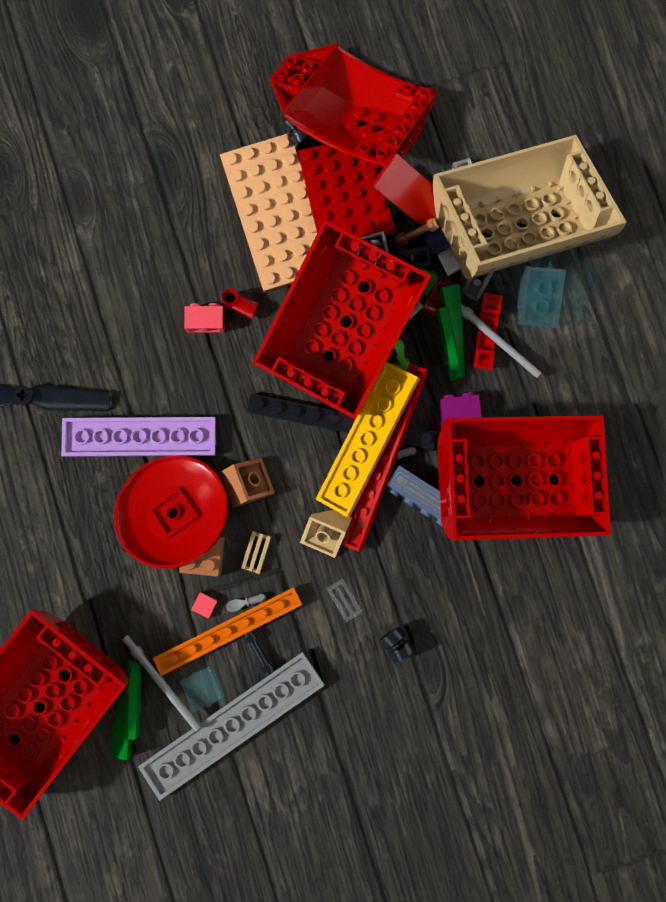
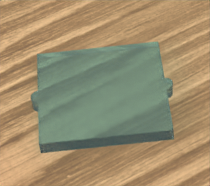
M210 667L197 673L193 672L191 676L180 680L193 712L210 707L211 704L224 698Z

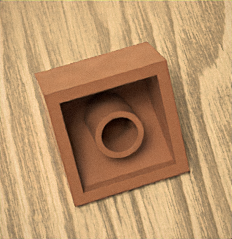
M262 458L233 464L220 471L233 508L275 493Z
M219 537L214 546L195 562L179 567V573L221 576L225 537Z

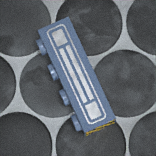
M398 466L386 485L389 488L387 491L395 497L400 495L405 498L403 502L411 507H414V505L421 509L420 513L428 518L433 516L437 519L436 523L442 526L440 491L401 466Z

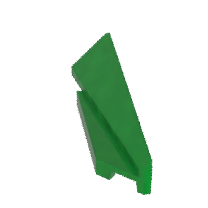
M459 284L439 288L442 308L435 309L450 380L465 377Z
M127 659L125 662L124 671L128 677V684L119 695L109 749L110 757L121 760H128L131 757L132 740H136L140 736L142 665L137 659Z

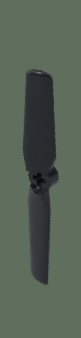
M0 385V407L14 404L29 406L32 404L44 410L110 411L113 405V397L110 392L52 386L32 390L26 386H19L15 389L7 385ZM25 392L28 395V397H25L23 401V399L20 398V395H23Z

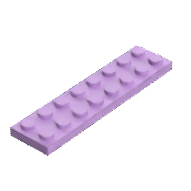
M216 417L62 418L61 456L63 457L216 456Z

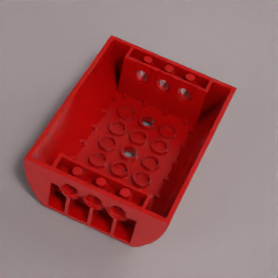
M324 220L252 364L349 417L356 419L425 290L431 275ZM362 282H368L370 285V289L366 293H362L359 289ZM345 316H349L352 320L351 325L347 328L342 325V319ZM328 350L334 354V358L330 362L324 358V354Z
M604 416L447 418L444 421L437 444L440 512L442 527L450 540L611 536ZM552 474L557 477L556 485H552L549 482V477ZM514 475L520 478L518 486L512 484L511 480ZM476 476L481 477L483 480L481 487H477L474 484Z
M31 609L0 648V804L21 821L128 684V677L120 665L62 619L41 610ZM65 669L70 672L69 680L61 678L62 670ZM40 701L45 704L44 712L37 711V702ZM12 734H17L20 737L19 744L12 743Z

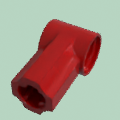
M231 288L224 290L222 293V303L226 309L234 310L253 319L259 307L258 303L238 294L237 291ZM228 296L235 297V301L232 303L227 302L225 299Z

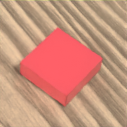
M200 592L191 610L209 619L218 600Z

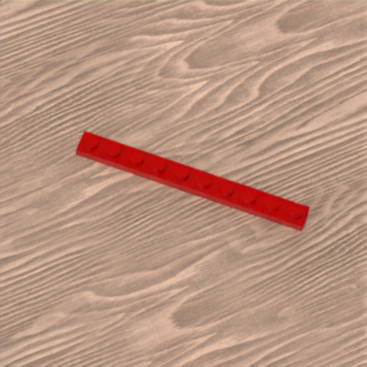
M412 364L408 365L406 372L420 379L354 511L342 545L357 552H362L427 377L428 370Z

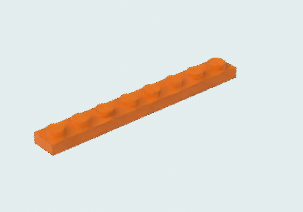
M293 587L154 657L153 660L162 676L303 604Z

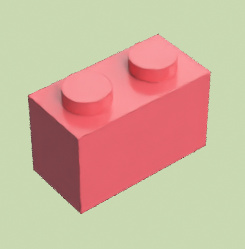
M197 303L185 306L184 329L187 333H225V310L223 306L217 303H211L209 306H201V304Z

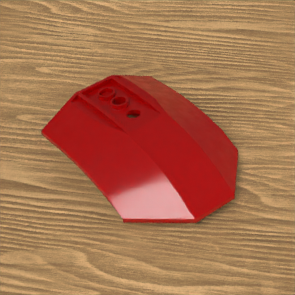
M338 43L289 55L270 78L283 116L301 131L336 150L383 167L393 153H397L401 158L407 154L420 135L438 92L400 80L377 70L339 47ZM360 122L368 123V125H363L362 127L358 124Z

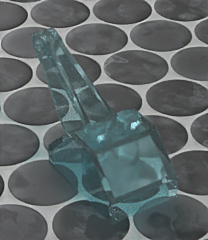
M551 255L542 257L543 268H539L540 258L534 260L533 267L525 266L517 303L519 325L558 328L566 270L553 269Z

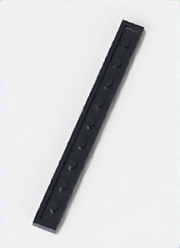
M253 393L250 395L247 413L348 434L356 420L340 411ZM408 426L401 445L433 451L437 432Z

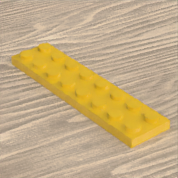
M385 363L316 497L317 501L346 517L351 516L420 379L419 377L390 363Z

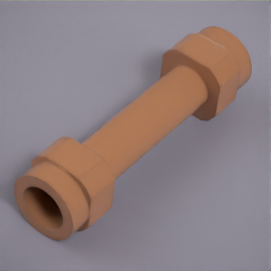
M436 217L431 218L423 226L407 233H399L395 236L397 245L399 247L408 244V240L423 233L437 231L440 228L439 221Z

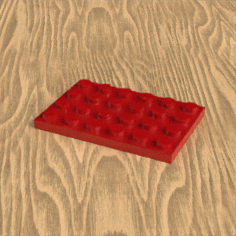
M328 145L297 150L317 233L324 220L357 237L383 231L385 235L395 233L386 197L371 186L379 175L377 164L353 157Z

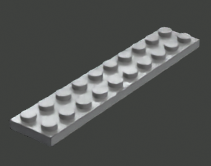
M301 652L272 674L200 722L199 724L202 727L195 732L193 728L141 763L138 768L160 801L322 688L325 684L305 654Z

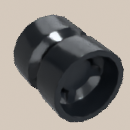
M288 119L282 126L287 136L291 137V142L297 150L305 149L315 141V138L301 131Z
M399 626L379 639L383 648L389 650L388 655L394 664L400 662L415 650L411 642L404 639L405 634Z

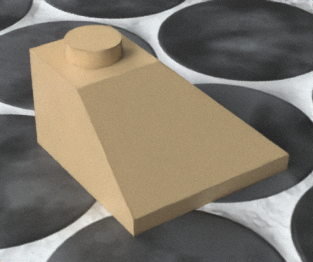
M335 510L311 514L300 543L335 558L352 517H346Z

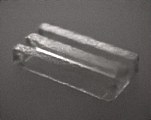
M343 579L326 588L345 622L362 613ZM340 584H342L346 593L348 594L349 598L351 599L352 603L357 609L356 612H353L349 603L347 602L346 598L344 597L343 593L338 587ZM332 589H336L337 593L339 594L340 598L342 599L343 603L350 613L348 617L342 609L334 593L332 592Z

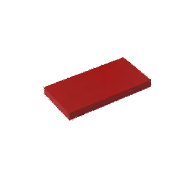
M393 153L371 186L416 223L423 226L427 224V220L433 219L436 216L433 184L397 153Z

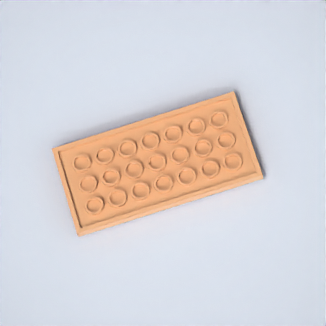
M284 134L220 154L264 293L293 283L317 235L302 168L295 147L291 142V137Z

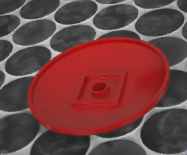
M172 455L150 461L129 477L118 495L114 510V526L117 537L122 547L131 557L149 567L174 569L195 562L214 546L222 534L228 514L226 490L217 474L208 465L195 458ZM174 509H177V516L175 518H170V512Z

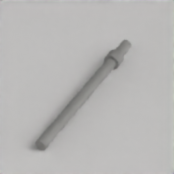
M461 303L462 317L465 320H470L533 376L537 378L542 373L474 315L472 309L466 308Z
M128 635L125 636L122 641L131 651V656L140 662L195 732L198 731L202 726L145 657L141 647L136 646Z

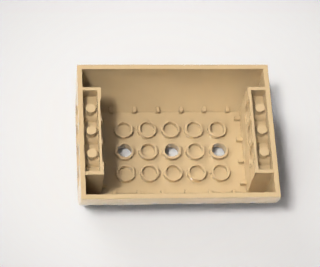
M576 135L437 173L433 177L436 218L466 279L613 237L619 234L627 223ZM553 213H556L557 215H560L561 217H554L552 214H553ZM521 223L523 225H526V227L522 228L519 227L517 224ZM487 233L491 237L485 238L482 234Z

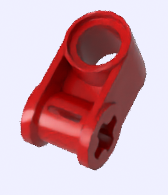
M441 280L434 285L430 297H428L423 308V313L428 312L436 316L435 309L442 308L440 294H438L436 289L450 286L448 282Z

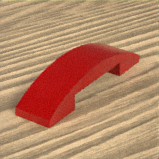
M484 293L479 319L497 334L503 296ZM477 328L473 368L492 371L495 342L479 328Z

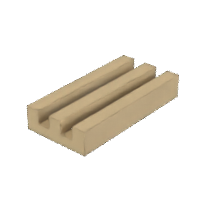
M252 531L241 569L260 574L271 540L270 536ZM257 536L259 538L249 567L247 562L255 537ZM262 539H266L260 557V561L256 569L254 568V565L260 549V545Z

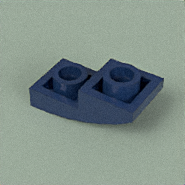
M440 228L432 233L428 231L421 234L433 257L450 248Z

